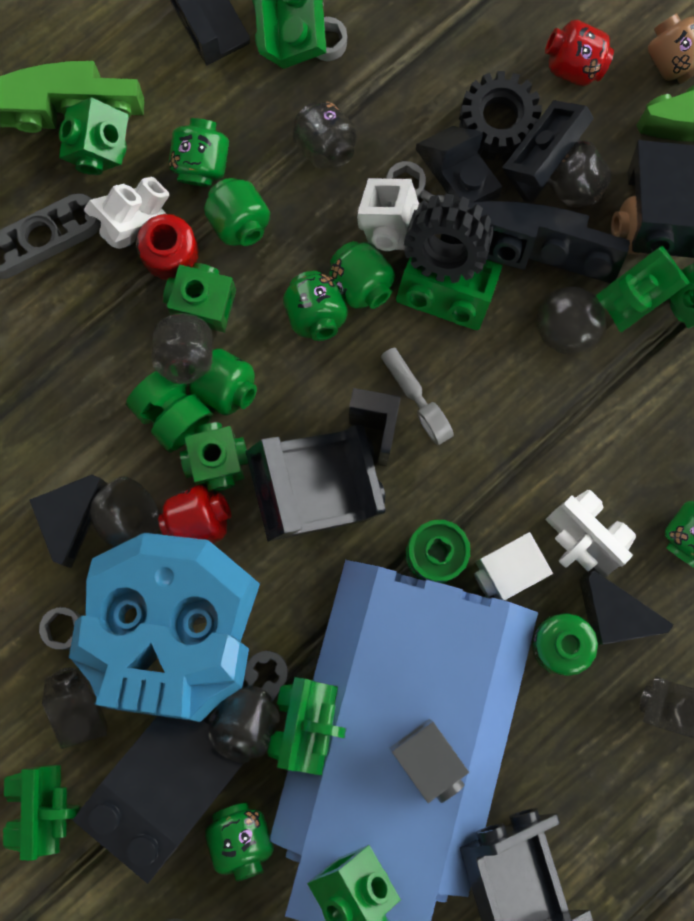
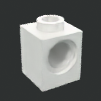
M529 532L476 561L475 563L479 571L474 573V576L487 598L494 595L496 599L506 600L552 575L553 572Z

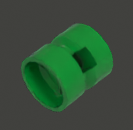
M167 365L154 371L139 383L128 396L125 405L141 423H151L153 425L151 434L167 452L172 453L186 445L184 437L194 435L196 427L208 424L213 417V413L196 394H186L188 385L183 379L175 378L181 377L173 368Z
M431 520L422 524L410 537L405 549V562L412 575L420 580L425 581L427 579L441 584L457 577L466 568L470 558V542L465 532L457 524L447 520Z

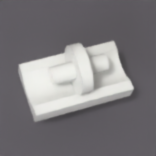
M151 176L142 179L137 188L134 189L125 184L113 186L107 196L89 200L84 211L89 216L96 217L101 221V228L99 230L101 237L112 247L120 249L130 246L135 241L140 228L151 217L167 214L162 209V206L168 199L169 192Z
M586 490L575 498L570 496L545 520L559 533L555 540L567 550L558 560L565 568L577 560L587 571L594 567L603 577H607L615 569L625 565L633 556L628 550L635 540L636 534L627 525L618 521L606 529L595 518L604 507L602 501L591 490Z

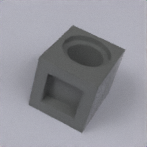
M431 719L422 723L390 747L391 752L427 803L436 797L440 803H443L465 786L461 779L469 771Z

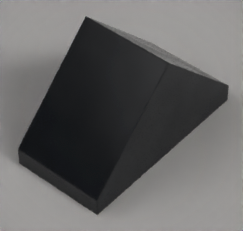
M91 474L29 500L53 562L72 568L109 485L101 478Z
M596 571L586 572L580 579L588 623L596 633L598 645L669 633L674 624Z

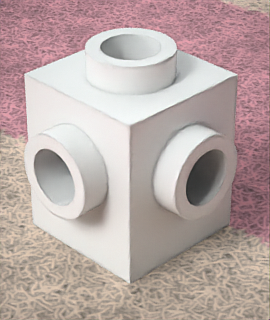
M368 178L358 209L357 219L360 230H364L368 243H372L377 249L384 251L405 250L404 239L415 209L417 210L419 205L412 179Z

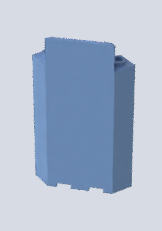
M345 560L313 681L338 687L333 726L347 729L345 738L330 736L322 776L288 770L270 835V842L287 849L286 857L288 859L299 862L285 917L299 921H326L322 909L307 883L337 858L368 845L372 848L401 899L385 914L388 921H431L436 901L447 902L448 895L469 896L471 885L460 847L477 840L476 832L486 827L538 612L493 597L486 598L467 593L463 589L427 579L424 581L401 575L397 571ZM428 719L435 723L469 771L461 779L465 786L443 803H440L437 797L427 803L390 750L391 746Z

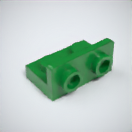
M252 0L256 13L257 32L255 34V42L260 55L285 69L327 53L323 0Z
M410 257L403 273L396 301L415 310L454 322L457 325L479 330L491 302L503 265L486 260L479 274L474 272L473 278L466 281L461 274L459 282L451 283L450 276H445L444 282L437 281V274L431 272L429 277L421 274L423 266L421 265L415 269L410 264L412 259Z

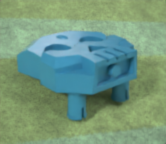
M143 533L92 558L86 580V616L82 615L75 621L69 658L89 680L97 698L95 705L108 709L201 722L216 706L222 708L232 701L234 693L243 687L249 648L241 642L260 583L209 540ZM131 608H136L137 616L135 620L127 624L125 622L126 612ZM199 617H205L207 620L206 628L200 633H195L193 629L194 622ZM158 658L165 673L147 671V669Z

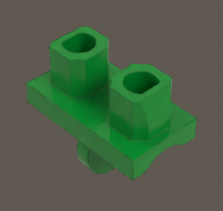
M661 246L594 297L611 315L618 330L623 332L690 282L666 249Z
M294 677L293 684L280 687L277 705L280 711L287 712L284 732L276 731L270 737L267 752L270 757L278 760L277 768L322 776L330 736L345 738L347 729L333 726L337 686Z
M44 765L21 769V773L6 776L4 779V797L7 802H21V818L7 821L3 828V847L20 852V860L27 861L37 860L40 856L60 853V838L66 837L67 819H73L81 810V805L67 804V787H61V765Z

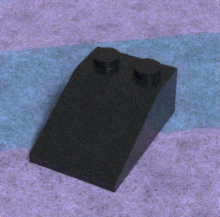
M157 716L103 780L74 817L73 821L149 884L247 760L244 757L247 753L206 718L201 722Z

